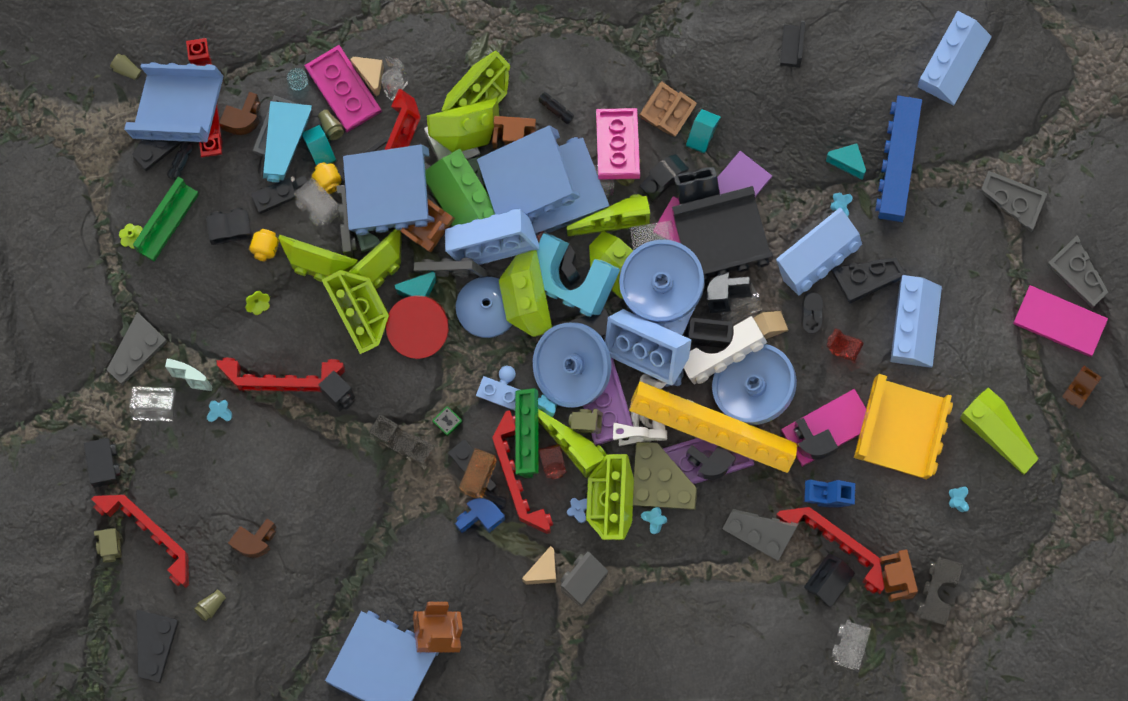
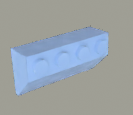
M957 11L923 72L918 88L953 106L955 105L991 39L990 34L977 20Z
M841 208L837 209L776 259L783 281L798 295L808 291L815 282L824 278L831 269L840 265L847 256L860 248L862 245L860 234Z
M514 209L504 214H495L489 218L477 219L470 223L458 224L445 229V251L456 261H461V258H471L475 263L481 265L539 249V243L530 218L521 209Z
M902 275L899 284L890 362L933 367L942 286L925 278Z
M624 309L608 317L605 343L610 357L672 386L689 359L691 339Z

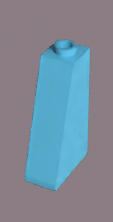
M270 101L263 178H266L267 181L279 182V180H284L310 117L311 105Z

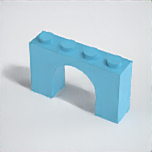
M543 233L537 255L544 290L547 291L546 295L554 299L558 297L563 299V304L572 308L576 306L580 308L582 314L589 317L592 314L600 315L620 269L605 261L594 259L583 284L574 290H568L560 280L559 266L569 243L554 235Z

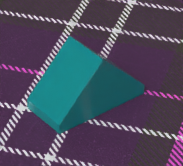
M701 109L694 120L686 146L705 154L721 117Z
M320 125L303 132L302 137L316 166L322 162L331 164L337 161Z
M857 144L828 152L826 162L863 180L866 168Z
M434 272L396 284V292L404 298L418 295L429 297L437 281Z

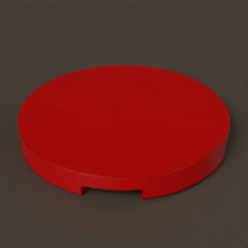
M421 295L406 297L397 302L389 312V318L386 323L387 337L394 349L400 354L415 359L426 358L436 353L445 344L449 333L448 319L444 309L435 300Z

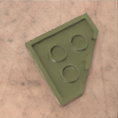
M636 442L633 506L696 510L697 488L658 443Z

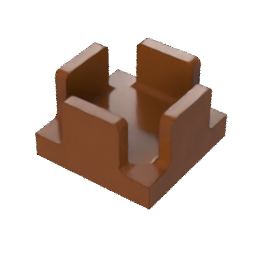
M494 116L493 149H498L499 138H503L504 146L536 132V119Z
M427 198L428 214L434 217V222L428 223V226L425 227L409 225L408 229L402 228L400 231L431 252L444 235L445 229L449 228L455 218Z
M907 549L898 551L896 554L880 557V564L895 561L893 564L886 565L884 567L885 571L882 572L885 592L903 591L891 594L889 602L914 598L918 590Z
M427 602L425 611H414L413 623L417 652H460V637L463 630L461 612H448V602Z

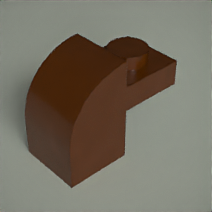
M249 92L242 110L226 105L219 122L223 131L244 135L256 129L260 121L255 114L259 112L261 106L257 94Z
M1083 366L1062 398L1080 409L1100 381L1101 376Z
M267 518L255 535L240 526L228 544L245 557H261L270 550V547L265 542L270 541L274 537L276 525Z

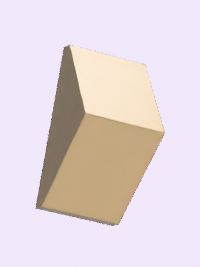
M352 57L351 63L377 97L381 89L384 70L383 61Z
M781 311L762 312L753 318L765 339L788 331Z
M550 546L522 578L525 584L556 583L554 548Z

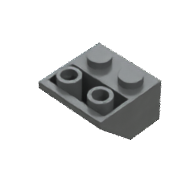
M588 551L585 555H579L574 562L575 566L572 572L567 571L560 580L562 582L561 592L581 608L608 575V570Z

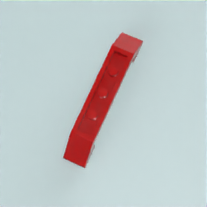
M207 38L186 41L190 64L197 66L212 65ZM218 104L216 105L208 141L199 142L201 157L222 154V134L219 124Z
M398 89L391 108L399 112V115L384 150L408 147L421 118L415 99L402 89Z
M223 358V361L217 360L219 370L239 390L321 392L318 384L333 370L339 376L345 372L343 363L336 359H330L327 362H322L321 379L314 375H308L306 378H297L295 375H285V378H276L275 375H264V378H257L255 375L245 374L243 377H240L241 366L234 358Z
M510 410L505 412L492 439L519 520L546 534L551 533L550 526H553L550 514H545L544 509L527 514L530 508L527 499L522 500L520 492H523L520 479L515 480L513 473L516 472L514 461H509L507 453L510 452L507 441H502V439L516 435L515 415L512 416Z
M125 495L94 496L91 499L96 504L93 508L102 516L106 513L111 517L120 508L128 517L131 515L136 517L138 520L135 523L144 532L146 529L153 533L151 538L159 546L162 543L168 547L166 552L174 560L178 557L167 570L171 574L169 579L177 586L182 584L186 588L189 585L188 554Z
M810 507L783 510L777 513L776 519L786 523H799L804 518L805 523L812 529L818 528L823 532L822 535L830 542L834 540L840 544L839 548L846 554L850 555L852 553L855 555L861 565L864 567L870 566L872 569L863 580V583L866 584L864 587L873 594L876 592L878 594L882 593L884 582L878 556Z

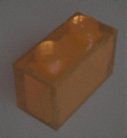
M476 448L474 449L459 486L461 493L482 499L497 462L495 455Z

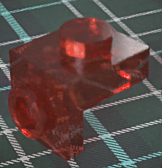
M835 328L833 334L828 338L827 347L833 355L855 362L864 343L859 339L844 335L840 329Z
M557 444L539 449L546 478L558 479L563 477L567 470L560 445Z

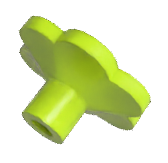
M130 223L125 226V229L120 230L119 236L122 246H129L135 249L133 243L143 230L142 227L139 225L134 226Z
M256 291L246 298L247 304L245 308L248 312L259 315L262 311L268 310L270 297L268 294Z

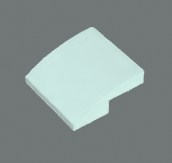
M172 359L166 360L165 367L172 377L185 379L193 389L212 391L211 384L201 372L185 363Z

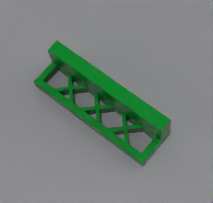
M177 177L133 243L135 250L154 262L198 197V191L187 186L182 178Z
M535 388L515 391L516 474L525 478H533V474L539 473L538 390Z

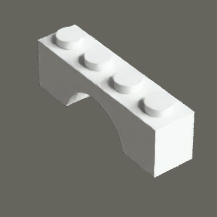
M752 316L733 326V339L725 350L715 354L704 353L698 348L690 351L684 370L694 385L705 382L710 375L724 371L731 363L740 362L745 358V355L752 351L757 352L764 347L767 341Z

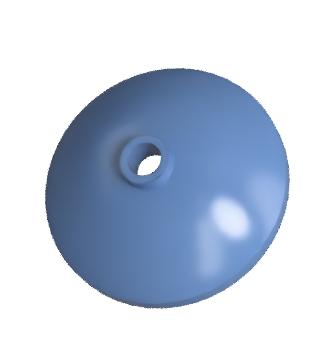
M476 278L462 288L456 301V314L460 324L466 331L477 337L492 338L505 333L511 328L513 324L506 320L498 278ZM488 300L490 305L484 306L483 302Z

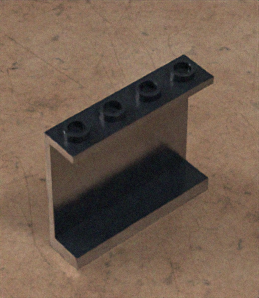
M753 186L672 207L680 242L689 248L700 261L704 273V282L708 281L710 277L727 272L737 271L742 273L748 271L749 267L756 265L758 267H765L773 261V254L769 250L755 201Z

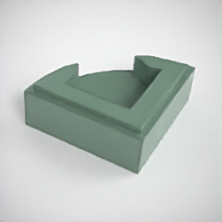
M371 233L357 235L362 253L373 250L380 243L379 239Z

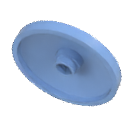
M654 240L639 246L627 257L620 272L619 284L622 297L634 314L654 323H668L683 318L696 307L704 290V273L696 255L683 244L672 240Z
M573 322L556 325L545 332L536 345L533 355L534 377L542 393L549 400L560 406L580 407L590 404L600 397L610 379L611 357L608 347L603 338L587 325Z
M764 344L761 350L757 352L752 351L745 355L742 361L733 362L724 371L714 373L712 382L713 396L716 404L725 415L749 425L764 424L777 418L790 405L796 391V373L790 360L782 351L771 345Z

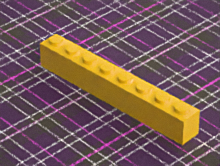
M641 381L632 397L629 409L631 412L783 472H789L796 458L797 443Z

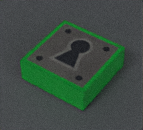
M446 406L432 422L448 437L462 423V420Z

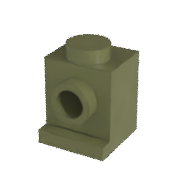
M580 409L579 412H572L570 414L569 425L572 430L578 433L601 434L603 413L598 409H593V413L592 410Z
M115 528L94 531V536L99 539L96 542L97 553L101 554L103 562H114L116 558L122 557L120 536Z

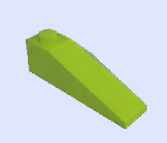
M632 195L567 226V235L575 236L650 226V209L647 196Z
M990 388L982 392L962 413L960 419L1022 474H1025L1038 460L1037 455L1007 405Z
M538 409L539 423L585 478H588L603 461L604 456L607 455L600 445L595 446L590 440Z

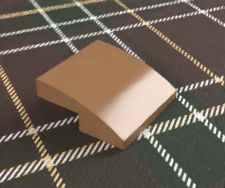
M661 81L638 116L667 134L676 137L697 103L681 91L678 93Z

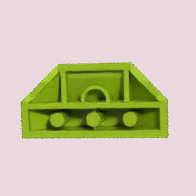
M497 51L492 52L474 64L447 94L442 111L497 98L499 103L507 94L510 64Z
M493 98L427 115L428 136L452 153L458 149L465 151L488 145L494 132V116H499L498 99Z
M394 229L348 272L370 278L375 289L379 288L384 283V278L389 274L393 275L400 268L401 231Z
M602 231L589 245L590 268L594 259L605 261L619 268V274L611 291L620 299H623L619 284L620 272L625 260L633 250L618 237Z
M283 235L278 237L294 272L302 276H306V274L312 275L314 279L322 282L323 278L339 270L348 272L358 263V260Z
M537 250L516 255L499 279L506 320L533 337L543 335L552 328Z
M343 270L323 278L322 282L359 353L362 354L378 346L389 314L371 279Z
M627 454L606 455L588 477L586 520L603 540H624L632 524L634 478Z

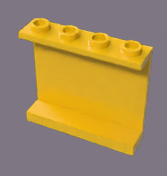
M878 374L872 384L854 458L927 480L932 475H935L938 463L935 461L943 447V443L940 441L948 427V423L945 421L953 407V403L950 402L952 396L939 397L886 381L887 376Z

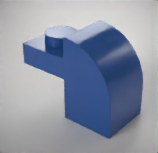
M807 480L805 481V502L817 504L819 507L833 508L854 505L855 483L840 480L829 483Z
M474 499L467 503L470 512L467 513L465 511L460 514L455 524L457 529L463 533L479 521L487 532L490 533L505 521V516L493 502L487 499Z

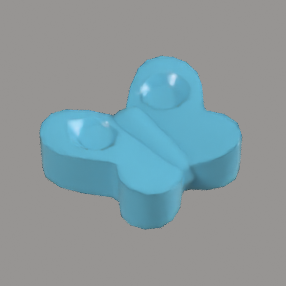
M834 193V202L831 204V209L835 211L841 208L848 217L847 204L853 200L852 195Z
M543 394L541 398H538V409L553 417L558 404L549 401Z
M222 400L220 403L216 401L210 402V411L207 415L208 421L212 422L218 417L226 421L231 420L232 412L227 408L228 402L226 400Z
M967 487L949 490L951 497L949 505L951 508L956 507L960 512L969 510V505L964 499L968 494Z
M659 507L641 514L643 520L650 522V532L652 534L659 533L662 524L667 523V518L661 515Z

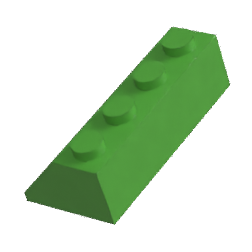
M461 149L443 157L425 170L426 184L439 206L455 218L451 224L452 227L495 215L490 197Z

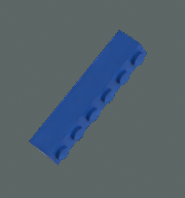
M897 96L896 102L891 104L890 114L894 116L893 122L889 121L887 133L891 134L890 141L886 140L884 153H888L887 160H883L881 172H885L884 180L880 179L878 188L882 195L881 199H877L875 211H879V219L903 222L922 99Z

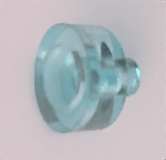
M295 68L289 71L287 82L292 89L301 90L306 87L308 77L304 70Z

